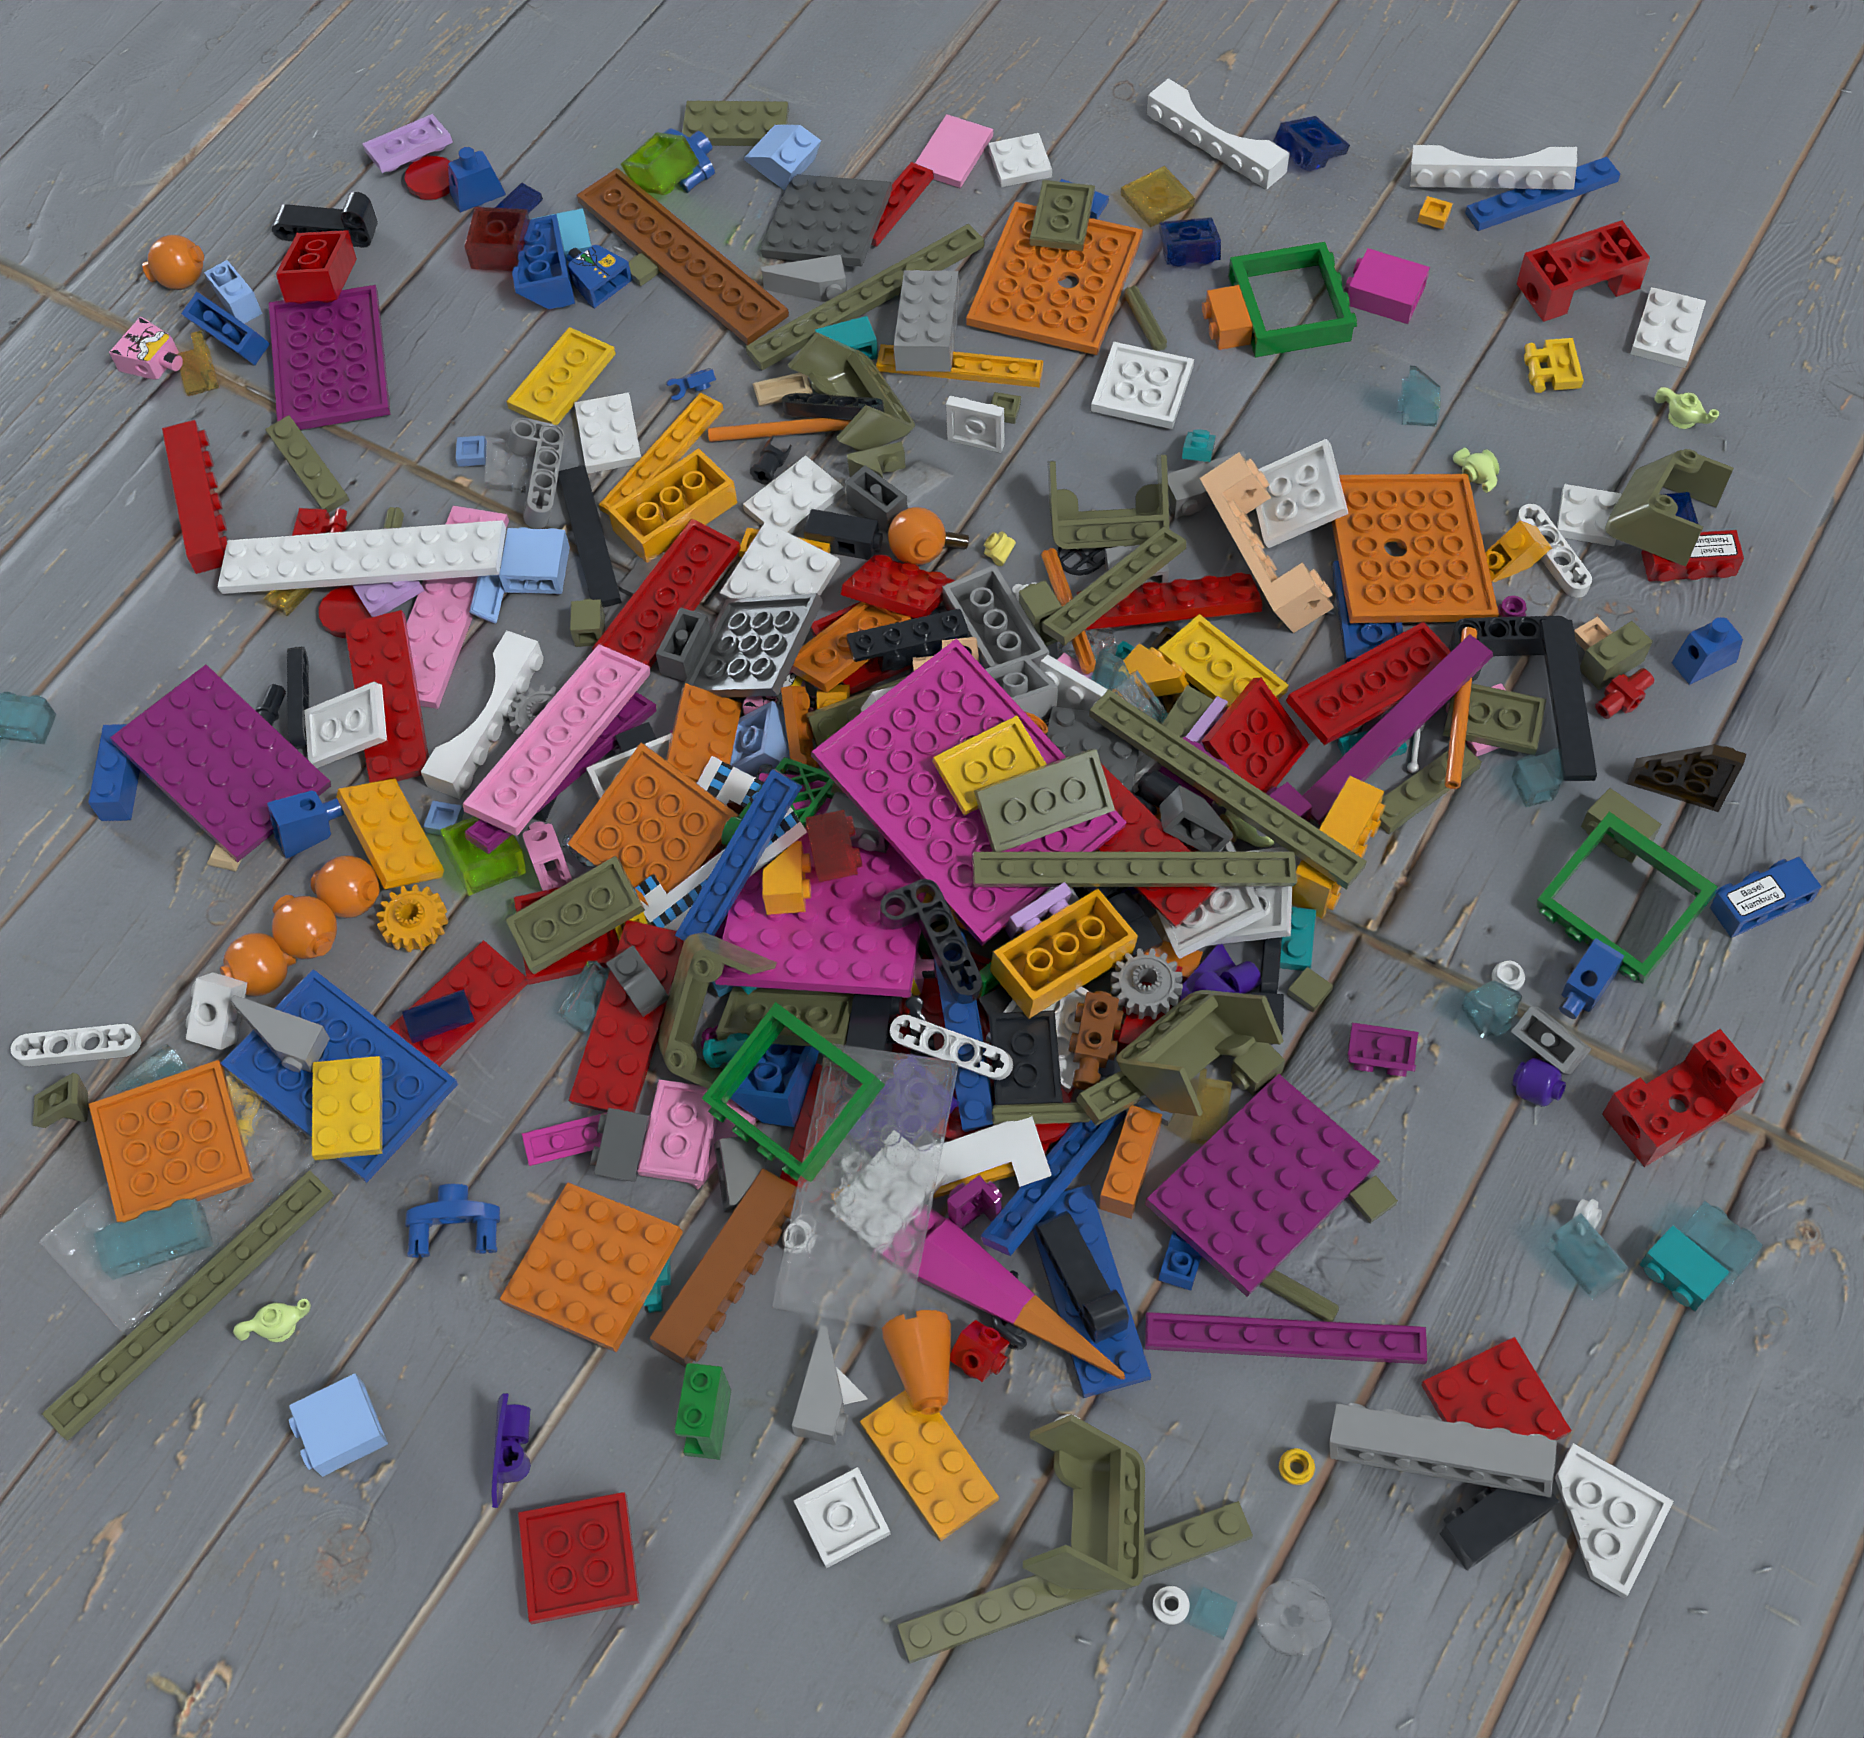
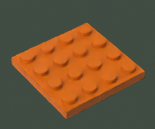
M640 743L570 839L568 845L595 866H599L616 856L620 860L639 899L648 905L643 894L636 887L654 873L666 894H668L710 860L722 843L721 836L725 824L731 817H738L739 814L648 746Z
M220 1060L89 1104L117 1224L121 1228L254 1182L226 1075Z
M567 1182L501 1295L500 1301L504 1305L617 1353L683 1231L677 1225Z

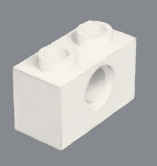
M213 972L196 978L191 989V997L193 998L191 1011L186 1018V1040L219 1050L236 1044L241 1015L231 1002V998L233 995L245 998L247 982ZM212 1006L215 1008L216 1015L212 1011Z

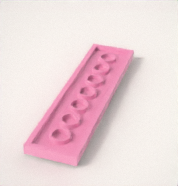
M453 506L446 524L503 520L507 528L509 519L507 514ZM478 576L424 580L422 583L425 591L418 594L407 621L420 706L438 709L474 616L469 611Z
M598 644L463 803L464 812L518 836L649 677L650 666Z

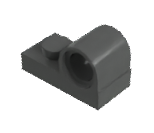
M633 945L606 963L643 1017L668 1000L669 996Z

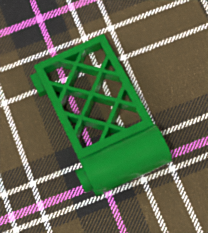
M784 757L775 770L782 774L787 769L799 773L800 776L790 779L800 785H804L806 791L798 793L793 803L810 800L811 804L809 807L795 810L792 803L791 808L804 828H806L826 799H833L835 794L831 793L834 781L824 770ZM822 781L826 784L824 787L811 790L808 783ZM751 802L747 804L738 817H731L725 824L721 836L723 846L727 847L751 806Z

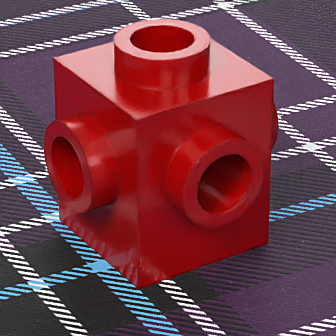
M974 1320L961 1331L950 1353V1361L963 1369L964 1373L969 1377L983 1382L992 1373L998 1375L1008 1359L1004 1353L1010 1342L1001 1337L995 1329L986 1327L977 1320Z

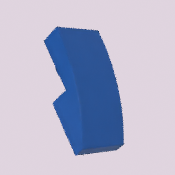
M1174 1230L1158 1280L1192 1290L1202 1256Z

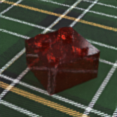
M474 208L464 245L471 269L513 271L514 267H517L519 262L518 254L519 251H523L525 245L524 237L530 222L526 209Z
M839 810L806 817L805 824L818 884L858 875L857 868H862L863 866L859 848L852 849L850 837L856 835L852 815L845 816V811Z

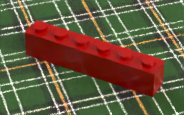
M195 420L162 428L187 558L196 574L221 568L226 545L228 544L227 536L223 535V532L227 531V526L223 515H219V510L223 509L219 494L214 491L215 488H218V482L214 472L210 471V467H214V462L210 451H206V447L210 446L205 429H199Z

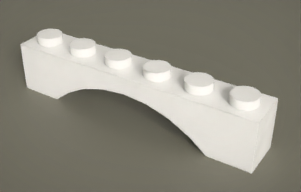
M1169 78L1148 95V116L1244 175L1253 183L1267 190L1287 173L1289 152L1269 140L1242 138L1213 126L1196 110L1188 90Z
M1413 145L1410 187L1574 189L1577 147H1548L1526 156L1487 159L1462 155L1441 145Z
M506 630L493 652L495 683L492 695L485 709L474 723L449 742L435 747L421 770L428 788L460 799L464 790L471 786L474 773L479 765L484 764L492 743L499 739L502 726L507 718H509L508 713L513 712L511 703H517L519 700L518 695L527 692L530 679L543 664V655L536 640Z

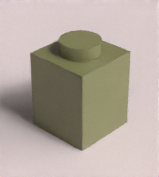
M601 599L571 601L570 631L575 647L594 646L605 632V614Z
M1255 1042L1249 1047V1051L1246 1054L1233 1060L1231 1069L1232 1079L1241 1090L1246 1089L1254 1096L1278 1074H1282L1285 1059L1269 1043Z

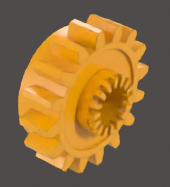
M417 884L413 885L412 891H407L405 886H402L401 894L396 895L390 892L389 895L392 900L380 903L384 911L377 912V917L380 921L377 926L386 943L392 942L396 950L403 947L406 948L407 952H411L412 949H420L422 951L429 944L434 945L436 938L444 934L442 926L448 924V919L445 915L448 911L438 893L433 894L430 887L426 886L421 892Z

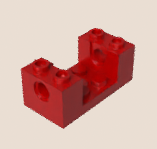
M1621 220L1524 253L1516 284L1541 320L1545 322L1568 314L1574 291L1607 280L1608 287L1616 297L1640 289L1650 256L1624 221ZM1581 257L1590 260V262L1583 261Z
M1719 1029L1694 1044L1683 1062L1647 1084L1640 1077L1615 1092L1602 1115L1640 1163L1646 1167L1750 1103L1764 1083V1080L1724 1032ZM1677 1099L1682 1101L1686 1111H1674L1669 1105V1100Z

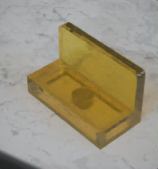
M201 330L190 333L194 349L177 354L183 359L180 373L187 396L219 388L210 349Z
M1207 1068L1200 1071L1197 1099L1203 1114L1200 1117L1194 1116L1190 1143L1204 1145L1227 1123L1232 1082L1206 1078Z

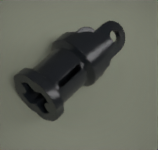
M775 435L771 436L760 453L761 458L759 462L750 469L753 479L764 485L774 480L775 471L784 464L792 447L790 444L787 451L783 452L771 445Z

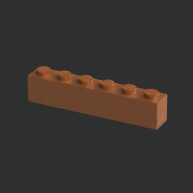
M764 1168L760 1171L649 1339L654 1349L684 1367L688 1363L698 1362L707 1348L706 1341L712 1332L717 1333L723 1326L726 1319L725 1312L731 1303L736 1304L745 1290L744 1283L750 1274L755 1275L764 1261L763 1254L769 1246L773 1247L778 1242L782 1234V1225L787 1218L792 1219L797 1213L800 1206V1198L796 1186Z

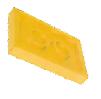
M1018 716L933 757L932 761L964 816L979 808L974 790L1047 765Z
M380 1056L313 1062L312 1157L314 1160L382 1154V1060Z

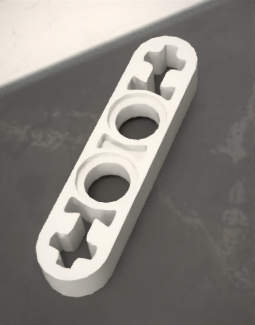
M1536 504L1522 506L1518 512L1516 523L1521 520L1537 526L1543 535L1551 537L1554 541L1550 544L1552 549L1541 558L1542 562L1567 595L1575 598L1585 596L1592 583V576L1540 506ZM1564 557L1569 561V564L1559 565L1554 561V558Z
M910 1015L898 1016L890 1026V1034L894 1041L917 1052L994 1080L1005 1079L1012 1071V1058L998 1047ZM910 1023L909 1027L921 1033L920 1040L911 1035H906L903 1039V1034L899 1032L901 1026L907 1027ZM935 1033H941L945 1040L943 1047L936 1051L930 1050L928 1039ZM964 1044H971L975 1050L973 1058L967 1062L960 1061L958 1050ZM982 1055L992 1060H997L998 1056H1001L1000 1060L1004 1063V1067L1002 1069L997 1068L993 1072L992 1066L981 1061Z
M116 1024L24 1034L13 1041L10 1049L13 1057L21 1065L30 1067L127 1057L137 1052L140 1048L141 1037L132 1026ZM128 1035L130 1039L125 1040L124 1045L121 1046L118 1042L123 1041L124 1036ZM92 1037L100 1038L99 1045L95 1049H84L88 1039ZM61 1040L68 1041L67 1048L63 1052L58 1054L52 1052L55 1043ZM32 1045L34 1049L28 1050V1046ZM27 1050H28L27 1055H24V1054L22 1053V1051H27Z

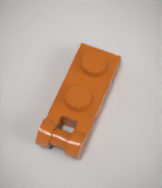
M805 686L782 687L781 693L790 759L819 768L820 765L811 756L813 751V735L806 716L809 713L810 698Z

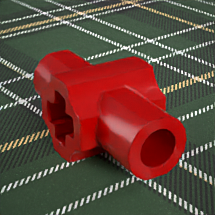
M1645 668L1639 669L1629 678L1625 674H1619L1605 688L1604 694L1606 696L1595 704L1597 712L1605 719L1611 718L1620 710L1625 714L1632 712L1645 699L1646 693L1644 691L1654 684V677Z

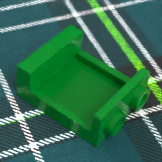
M694 1363L686 1365L675 1425L676 1435L686 1437L683 1452L685 1456L720 1460L731 1397V1388L721 1366Z

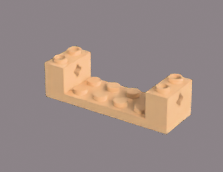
M1238 452L1200 477L1201 482L1273 611L1293 633L1334 608L1329 599L1333 596V593L1326 582L1322 581L1315 569L1309 571L1303 562L1278 577L1275 572L1277 570L1269 555L1266 556L1263 551L1265 547L1262 541L1251 530L1252 523L1246 514L1271 498L1266 489L1270 484L1251 458L1246 461Z

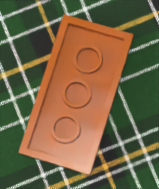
M860 602L803 645L790 671L827 693L870 660L858 662L853 660L846 640L847 634L911 620V617Z
M685 683L679 701L666 761L696 783L711 756L730 765L742 703L727 697H719L707 690Z

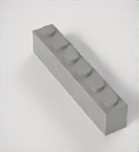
M1336 1403L1329 1441L1331 1459L1551 1497L1557 1448L1556 1440H1550L1540 1434H1530L1528 1436L1515 1434L1504 1428H1479L1463 1421L1455 1423L1438 1421L1436 1418L1428 1415L1414 1417L1402 1415L1400 1412L1392 1409L1379 1411L1367 1409L1356 1403H1348L1346 1405Z

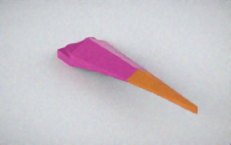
M926 1204L890 1247L881 1254L882 1259L907 1277L996 1316L1118 1379H1125L1123 1371L949 1218L946 1219Z

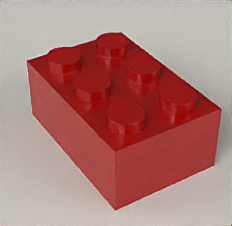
M349 230L296 234L276 272L285 303L295 302L297 304H304L309 301L329 303L338 299L357 260Z

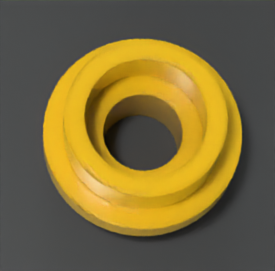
M1298 1448L1290 1449L1280 1458L1279 1472L1287 1483L1304 1485L1313 1477L1315 1463L1311 1455L1305 1450ZM1293 1462L1301 1464L1303 1471L1301 1473H1294L1290 1469V1464Z

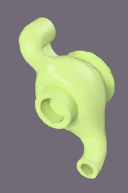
M1661 387L1657 390L1654 397L1657 403H1664L1665 401L1669 403L1668 419L1671 424L1678 428H1691L1695 423L1710 424L1717 420L1719 416V411L1716 409L1706 413L1698 397L1693 393L1676 394L1669 388Z
M1462 448L1453 455L1454 463L1463 467L1462 474H1468L1470 483L1482 484V489L1486 493L1496 486L1499 463L1491 451L1486 449L1482 453L1470 455L1467 448Z
M1229 810L1226 811L1225 815L1221 814L1219 816L1233 834L1231 842L1241 839L1260 848L1274 845L1272 839L1267 836H1259L1256 828Z
M307 1299L299 1300L297 1306H290L284 1303L268 1304L261 1308L252 1320L236 1324L233 1333L241 1341L246 1340L250 1332L254 1331L269 1341L283 1342L294 1333L296 1323L309 1313L311 1304Z

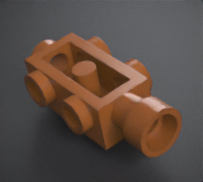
M1087 992L1085 1002H1078L1074 1021L1080 1022L1078 1033L1072 1032L1068 1052H1073V1062L1079 1063V1068L1074 1071L1072 1085L1079 1090L1085 1091L1099 1083L1101 1075L1098 1073L1099 1067L1106 1068L1107 1061H1114L1118 1041L1112 1040L1113 1029L1120 1031L1123 1011L1117 1010L1119 998L1112 997L1107 992ZM1095 1010H1097V1011H1102V1012H1105V1013L1099 1014V1013H1097ZM1089 1038H1090L1092 1041L1100 1040V1043H1098V1044H1092V1043L1089 1041Z

